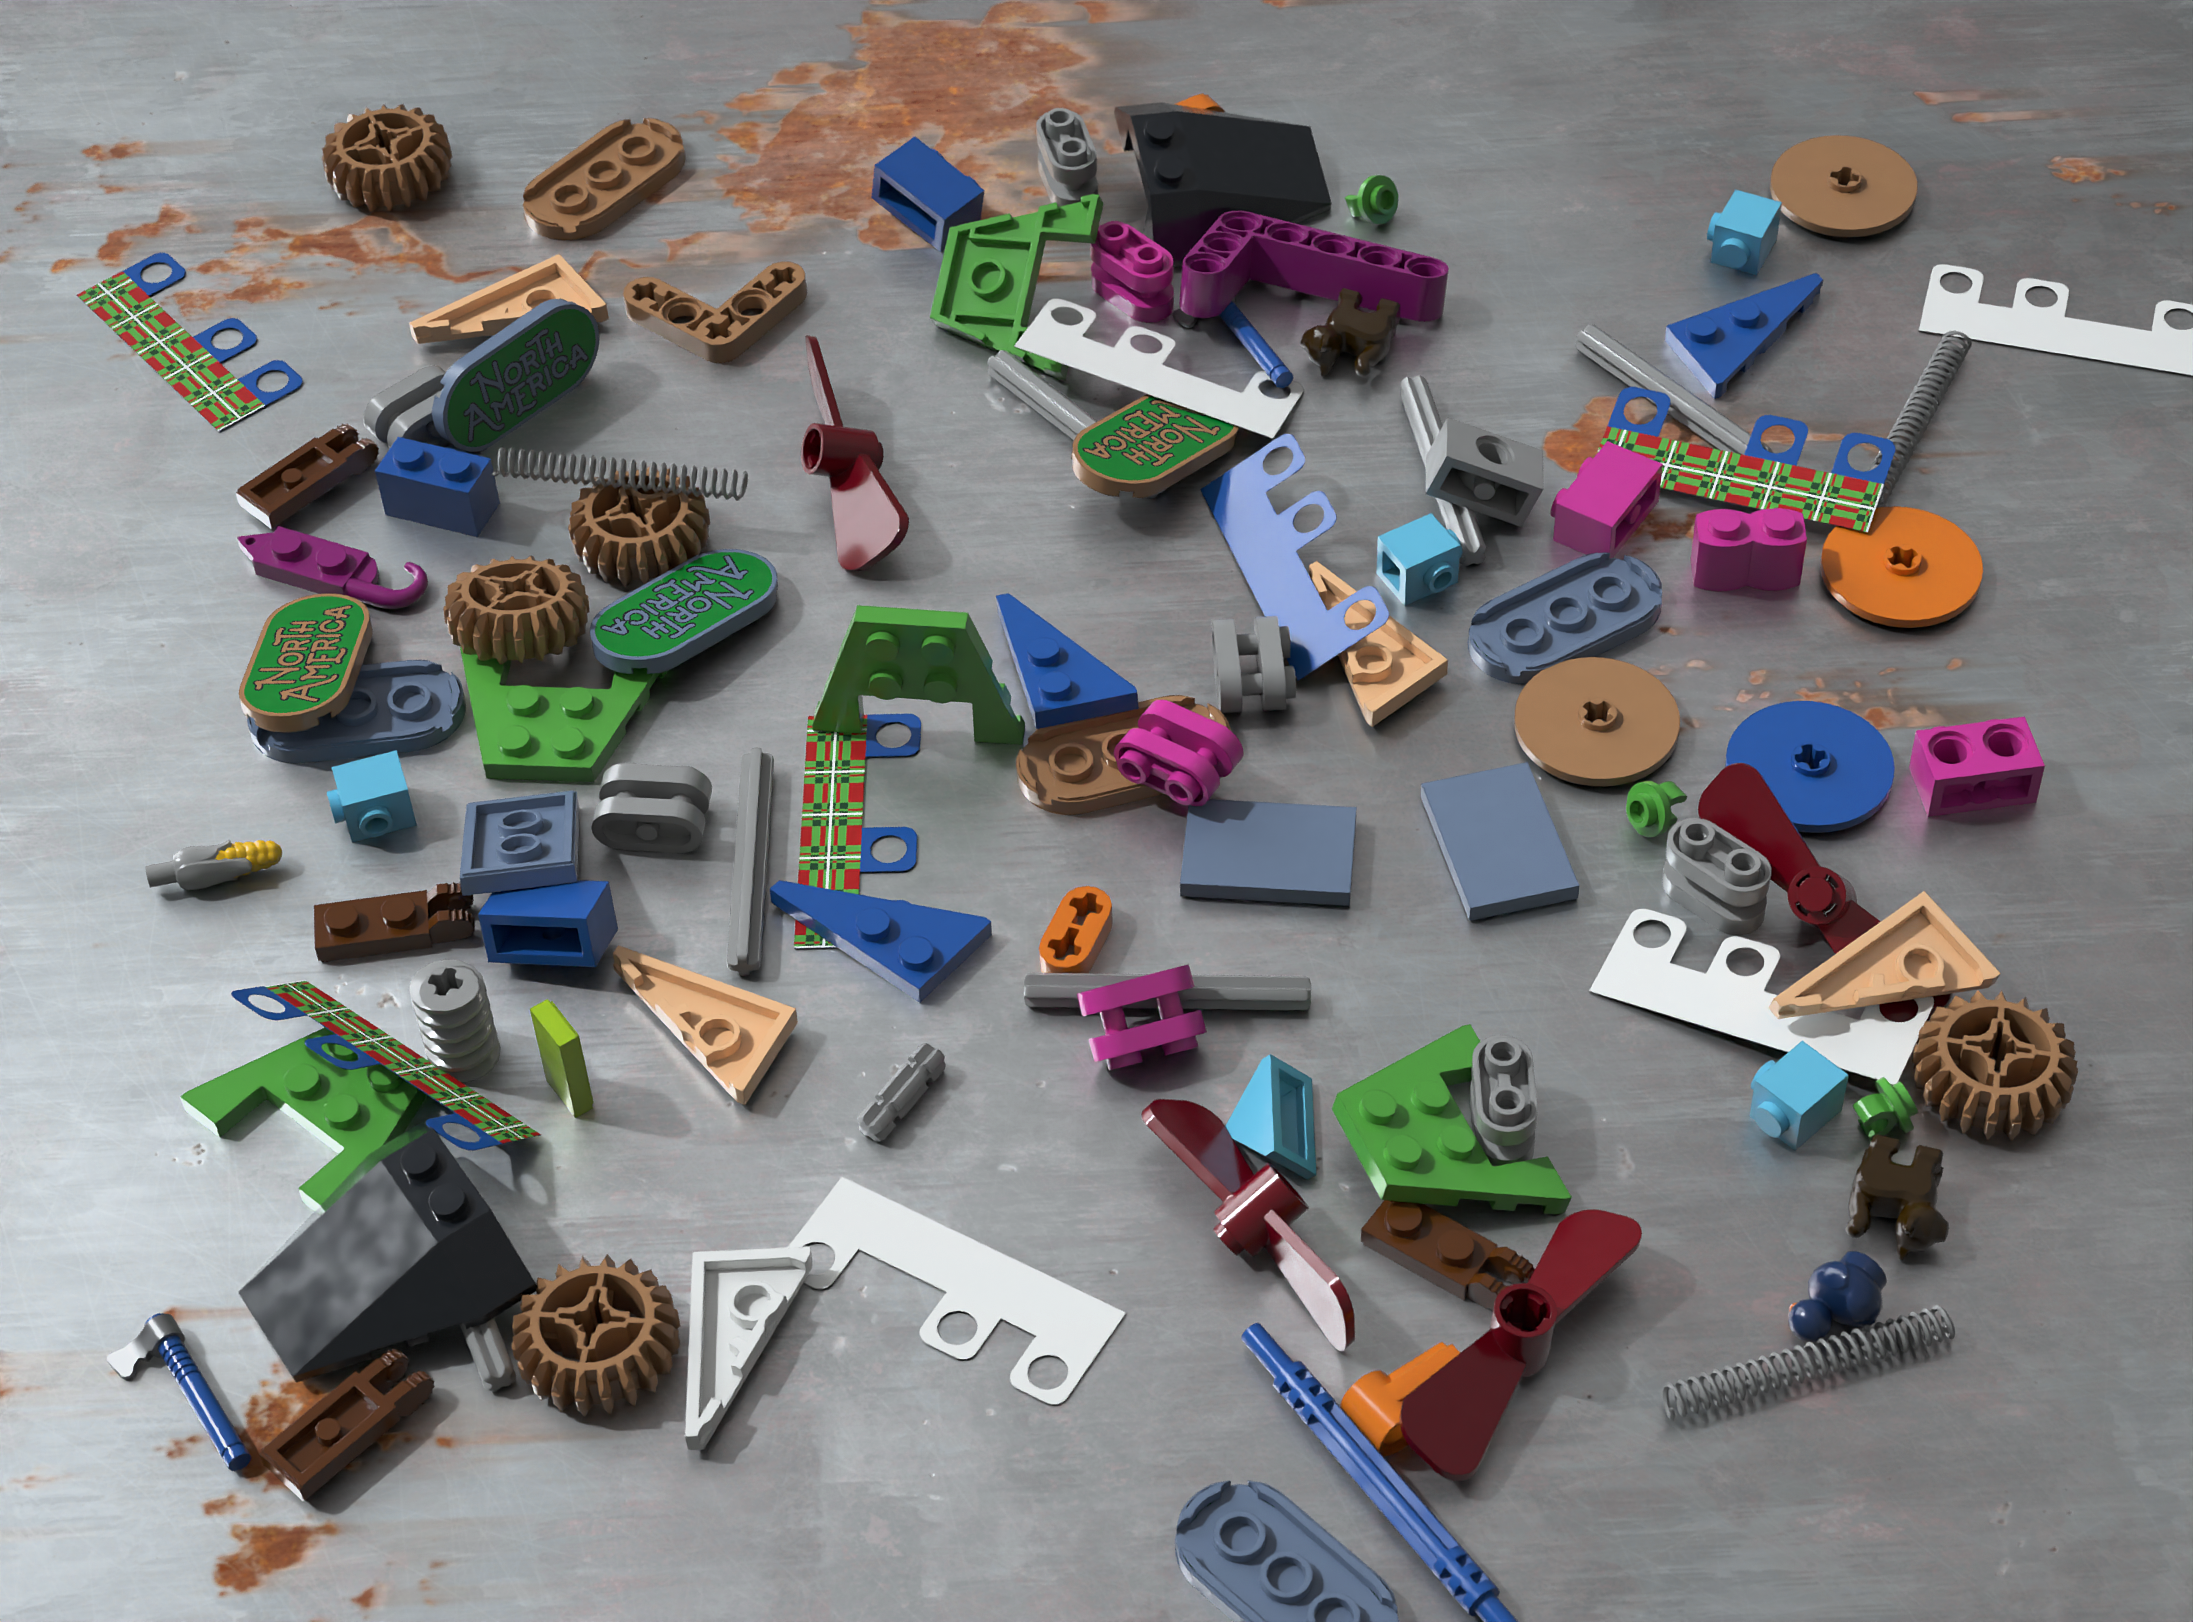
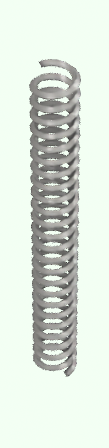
M1949 331L1943 335L1918 383L1914 387L1911 396L1908 398L1907 403L1904 405L1903 410L1900 412L1897 421L1886 438L1891 440L1895 448L1904 455L1895 452L1894 456L1900 461L1892 460V464L1897 468L1890 467L1889 470L1893 474H1887V478L1890 481L1885 480L1884 485L1886 488L1883 487L1882 491L1884 492L1880 495V498L1883 499L1878 501L1877 505L1885 504L1888 501V497L1892 494V490L1899 481L1902 471L1906 468V464L1913 455V451L1920 442V438L1927 429V425L1930 423L1941 400L1944 398V394L1948 391L1951 381L1955 378L1961 363L1971 348L1972 342L1970 338L1960 331ZM1960 335L1966 339L1967 344L1959 338L1949 336ZM1951 341H1956L1963 346V348H1960L1959 346L1952 344ZM1947 347H1951L1954 350L1959 351L1960 354H1956L1955 352L1949 350ZM1944 353H1948L1950 356L1955 357L1956 360H1953L1945 356ZM1941 359L1951 363L1953 366L1943 363ZM1937 366H1942L1943 368L1948 369L1949 372H1945L1939 369ZM1934 372H1938L1939 374L1944 375L1946 379H1943L1935 375ZM1930 378L1940 381L1943 385L1933 382ZM1927 384L1938 388L1939 391H1935L1929 388ZM1924 391H1928L1934 394L1935 397H1931L1925 394ZM1920 397H1924L1927 400H1930L1932 404H1929L1921 400ZM1917 403L1926 406L1929 410L1922 409ZM1913 410H1918L1919 412H1922L1925 416H1920L1916 414ZM1910 416L1919 419L1922 423L1912 420ZM1907 423L1915 425L1918 429L1911 428ZM1903 429L1911 431L1915 436L1905 433ZM1900 436H1905L1906 438L1911 440V442H1907L1901 439ZM1896 442L1904 444L1907 448L1900 447ZM1879 451L1868 471L1875 469L1882 460L1881 451Z
M503 446L498 451V469L492 473L493 476L501 473L503 477L511 474L513 478L521 475L523 479L531 476L533 480L541 477L543 481H548L551 478L553 482H558L561 479L564 483H568L571 480L574 484H578L581 481L584 485H588L591 482L594 486H598L601 483L604 487H608L611 484L614 488L622 485L624 489L632 486L635 491L642 487L645 492L652 488L655 493L662 489L665 494L672 490L675 495L682 491L688 496L692 492L696 497L703 493L706 498L713 494L716 499L723 495L726 500L733 496L736 501H739L744 496L748 483V473L745 470L743 472L742 487L737 496L738 472L736 469L733 470L731 473V489L727 495L728 471L724 468L720 478L721 487L717 494L718 471L714 467L711 470L710 489L707 493L705 487L707 468L704 466L700 472V488L697 492L695 487L697 468L694 465L690 470V486L686 490L687 467L684 464L680 468V485L676 489L677 466L673 463L670 467V483L668 488H666L667 465L663 462L659 470L660 482L658 487H656L657 464L653 461L649 468V484L646 486L644 480L647 464L643 460L639 466V482L635 485L634 479L637 463L633 459L629 464V481L625 484L624 478L627 463L624 458L620 460L619 480L615 483L616 459L614 457L609 461V479L605 482L606 459L604 456L599 460V478L595 481L596 458L594 455L589 459V477L585 480L586 457L584 454L579 458V475L575 479L576 456L574 453L569 456V474L565 478L566 455L564 452L559 455V473L555 477L556 454L554 451L549 454L548 474L545 476L546 453L544 450L539 453L538 473L535 475L533 470L536 463V452L533 449L528 455V472L524 474L526 451L523 448L518 453V471L514 473L516 450L513 447L508 452V470L504 472L506 449Z
M1935 1305L1931 1311L1924 1308L1920 1314L1911 1312L1908 1318L1900 1315L1897 1321L1889 1318L1885 1324L1877 1322L1874 1327L1865 1325L1862 1331L1854 1328L1851 1334L1842 1332L1839 1338L1831 1335L1827 1341L1820 1338L1816 1344L1807 1342L1804 1348L1796 1345L1793 1351L1785 1348L1781 1355L1772 1352L1769 1358L1761 1355L1758 1361L1749 1359L1746 1365L1738 1362L1734 1368L1726 1365L1723 1371L1714 1369L1711 1375L1703 1372L1699 1379L1691 1375L1687 1382L1679 1379L1676 1385L1668 1382L1663 1389L1664 1408L1668 1418L1673 1421L1676 1413L1669 1403V1389H1672L1675 1394L1679 1414L1686 1417L1688 1413L1687 1406L1680 1392V1386L1683 1385L1686 1389L1690 1409L1697 1414L1699 1404L1692 1389V1382H1695L1698 1386L1701 1404L1709 1411L1711 1401L1704 1386L1705 1378L1710 1383V1391L1714 1403L1721 1407L1723 1399L1715 1381L1716 1375L1721 1378L1726 1400L1732 1404L1735 1398L1732 1386L1727 1378L1728 1371L1733 1375L1734 1387L1738 1397L1744 1400L1746 1390L1739 1375L1740 1368L1745 1372V1381L1749 1393L1756 1397L1758 1387L1750 1371L1751 1365H1754L1756 1368L1761 1390L1768 1393L1770 1385L1767 1375L1762 1368L1763 1361L1768 1365V1373L1773 1387L1779 1390L1781 1379L1774 1365V1358H1777L1779 1361L1783 1381L1791 1387L1793 1377L1785 1360L1786 1355H1789L1791 1358L1796 1380L1803 1383L1805 1375L1802 1365L1797 1358L1798 1351L1803 1355L1804 1368L1808 1377L1814 1380L1816 1368L1808 1353L1809 1348L1814 1350L1815 1362L1819 1373L1826 1376L1828 1367L1825 1357L1820 1350V1345L1826 1347L1829 1366L1832 1371L1837 1373L1840 1365L1832 1347L1833 1341L1837 1343L1838 1355L1842 1366L1849 1370L1851 1359L1843 1343L1844 1338L1849 1340V1349L1854 1363L1861 1366L1863 1357L1860 1347L1855 1340L1856 1334L1860 1336L1861 1348L1865 1359L1872 1363L1874 1351L1866 1336L1867 1331L1872 1333V1342L1877 1356L1884 1359L1886 1349L1878 1333V1328L1883 1329L1885 1345L1891 1355L1896 1356L1898 1352L1897 1343L1899 1348L1907 1353L1909 1349L1908 1338L1912 1347L1918 1350L1921 1341L1918 1331L1912 1322L1913 1318L1918 1320L1921 1339L1928 1346L1932 1343L1931 1332L1935 1340L1941 1343L1944 1338L1943 1330L1948 1338L1953 1339L1955 1328L1949 1314L1942 1307ZM1936 1311H1939L1942 1314V1327L1938 1318L1935 1316ZM1925 1314L1929 1316L1931 1331L1926 1321L1924 1320ZM1902 1321L1906 1322L1908 1338L1901 1326ZM1891 1324L1895 1327V1336L1897 1343L1892 1332L1889 1329V1326Z

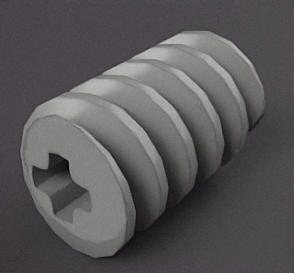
M445 959L432 962L419 969L411 979L409 993L428 1061L460 1082L467 1083L480 1079L492 1071L499 1061L501 1047L482 975L470 964L460 960Z

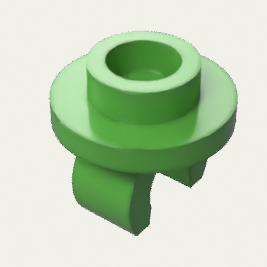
M1373 175L1362 183L1358 195H1348L1345 197L1351 216H1362L1367 222L1372 224H1384L1391 220L1396 213L1398 191L1396 185L1389 177Z
M1653 781L1637 783L1630 789L1627 797L1626 814L1628 820L1642 836L1655 837L1662 835L1678 819L1671 812V806L1685 802L1687 796L1672 781L1664 782L1660 785Z
M1882 1077L1875 1081L1879 1094L1867 1095L1852 1105L1860 1118L1858 1122L1870 1141L1875 1135H1886L1893 1129L1896 1123L1905 1134L1914 1129L1910 1117L1917 1114L1918 1110L1901 1082L1891 1086L1887 1079Z

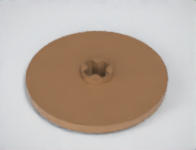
M1842 135L1816 137L1792 146L1775 162L1770 180L1771 196L1773 200L1782 202L1781 212L1785 216L1811 231L1838 237L1868 236L1896 226L1913 209L1918 188L1913 169L1897 152L1872 140Z
M1585 657L1559 662L1536 674L1519 694L1515 707L1514 727L1518 742L1526 755L1536 765L1551 775L1581 785L1615 786L1644 778L1660 768L1668 760L1678 741L1680 714L1676 701L1670 691L1649 672L1620 660Z

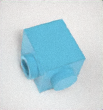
M1735 189L1723 212H1715L1708 227L1707 240L1713 242L1711 263L1758 275L1777 241L1782 202Z
M1430 513L1378 536L1376 574L1402 604L1406 606L1433 593L1442 592L1449 586L1458 583L1459 560L1462 557L1461 543L1452 530H1446L1434 515Z
M397 750L331 767L337 789L327 791V796L334 822L336 824L346 821L352 843L417 826Z
M1801 1041L1779 1061L1770 1060L1758 1070L1751 1083L1753 1096L1749 1116L1756 1121L1764 1133L1771 1137L1779 1138L1796 1151L1842 1111L1849 1074L1807 1043Z

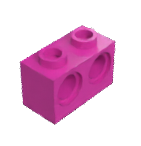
M2025 716L1917 730L1909 764L1911 775L1927 817L2036 803L2045 768Z

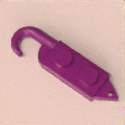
M278 526L273 533L239 536L237 538L240 549L253 563L256 575L318 594H342L379 608L400 609L417 602L425 593L428 585L426 572L419 565L412 562H407L404 565L405 571L414 577V581L410 586L404 589L393 590L376 585L378 583L379 571L375 559L369 556V552Z

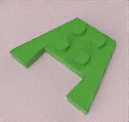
M1099 194L1081 196V202L1060 207L1057 202L1039 206L1038 212L1018 217H1012L1009 213L950 227L930 314V319L935 326L997 353L1000 350H1006L1024 365L1058 380H1066L1069 366L1016 348L1014 345L1028 328L1027 325L1046 241L1095 244L1104 204Z
M857 605L839 649L833 671L830 672L825 684L823 696L815 709L812 727L815 731L861 734L864 722L862 695L875 696L884 700L906 698L930 700L941 704L949 702L971 703L973 709L974 742L1023 745L1025 722L1021 715H1015L1010 705L1011 695L1005 683H999L993 673V660L969 613Z
M460 647L486 778L595 782L626 735L625 726L635 710L642 711L650 698L649 689L657 677L663 678L667 671L647 674V667L633 668V674L614 671L610 689L534 687L529 685L506 686L512 660H507L503 664H499L495 658L481 661L477 654H463Z
M1471 1024L1455 1029L1337 1093L1332 1111L1381 1200L1457 1206L1459 1199L1488 1201L1492 1209L1515 1211L1517 1203L1543 1205V1213L1562 1214L1566 1212L1572 1197L1549 1157L1492 1166L1448 1090L1447 1086L1472 1081L1473 1052L1481 1041Z
M325 1027L199 1085L181 1096L185 1111L218 1137L223 1136L262 1102L268 1100L338 1153L337 1156L298 1188L303 1203L314 1211L319 1208L370 1153L405 1132L427 1097L426 1093L382 1064L353 1070L343 1069L335 1066L305 1045V1040L335 1034ZM333 1043L322 1045L323 1051L336 1059L354 1062L359 1059L355 1052L342 1045Z

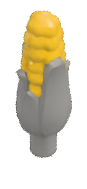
M228 840L218 845L186 847L174 854L173 861L146 866L148 884L151 888L178 882L180 888L191 891L201 890L222 882L238 880V877L241 875H248L251 872L268 869L272 865L278 864L282 857V848L271 840L266 842L258 840L254 843L249 841L231 843Z

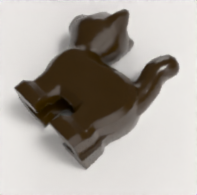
M1343 288L1339 293L1338 306L1330 313L1326 324L1315 326L1305 331L1301 338V347L1306 350L1310 361L1320 367L1321 377L1328 375L1340 357L1341 351L1350 353L1357 358L1354 363L1356 374L1365 377L1370 373L1371 367L1375 366L1389 353L1391 339L1395 336L1396 328L1400 321V304L1381 298L1376 307V312H1363L1359 310L1363 301L1360 292Z
M1875 1135L1870 1142L1869 1148L1865 1150L1862 1162L1852 1183L1848 1203L1851 1220L1846 1225V1231L1850 1237L1859 1238L1870 1228L1871 1216L1896 1218L1898 1259L1903 1261L1910 1252H1923L1935 1243L1944 1242L1948 1236L1949 1223L1935 1208L1937 1203V1187L1944 1167H1941L1943 1151L1919 1145L1915 1150L1912 1164L1902 1165L1892 1161V1156L1898 1153L1901 1146L1900 1140Z

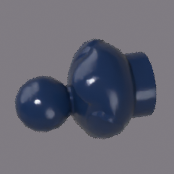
M1857 1251L1847 1252L1840 1261L1826 1262L1813 1271L1808 1281L1810 1299L1800 1300L1790 1305L1788 1322L1792 1333L1802 1341L1816 1342L1829 1333L1832 1327V1320L1851 1327L1873 1325L1882 1309L1881 1290L1887 1283L1883 1269L1872 1258Z

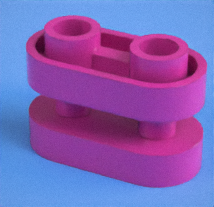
M1109 221L1100 225L1095 244L1090 243V256L1093 261L1091 265L1093 290L1106 301L1139 322L1153 323L1166 319L1174 309V289L1171 284L1173 281V257L1170 252L1123 222Z
M1167 700L1152 702L1139 718L1138 728L1129 730L1114 748V757L1118 769L1126 779L1136 784H1144L1166 794L1179 804L1191 806L1206 804L1220 786L1219 777L1228 776L1243 758L1244 754L1241 742L1227 727Z
M1189 964L1077 993L1082 1017L1100 1012L1105 1031L1103 1036L1088 1039L1094 1062L1106 1059L1108 1070H1113L1143 1062L1140 1050L1162 1045L1164 1055L1166 1056L1199 1047L1196 1035L1207 1033L1202 1012L1197 1010L1184 1014L1178 991L1195 987ZM1156 998L1161 1020L1128 1029L1122 1006Z

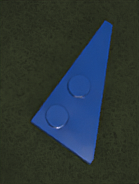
M1814 273L1666 326L1665 341L1714 399L1720 398L1726 393L1727 382L1739 370L1745 373L1754 364L1755 357L1765 353L1786 331L1787 321L1797 311L1804 313L1813 304L1814 297L1820 294L1823 279L1818 273Z
M1007 593L996 596L998 615L1036 729L1139 709L1138 693L1135 686L1011 594Z
M781 880L770 888L772 904L919 1003L992 936L991 921L982 916Z

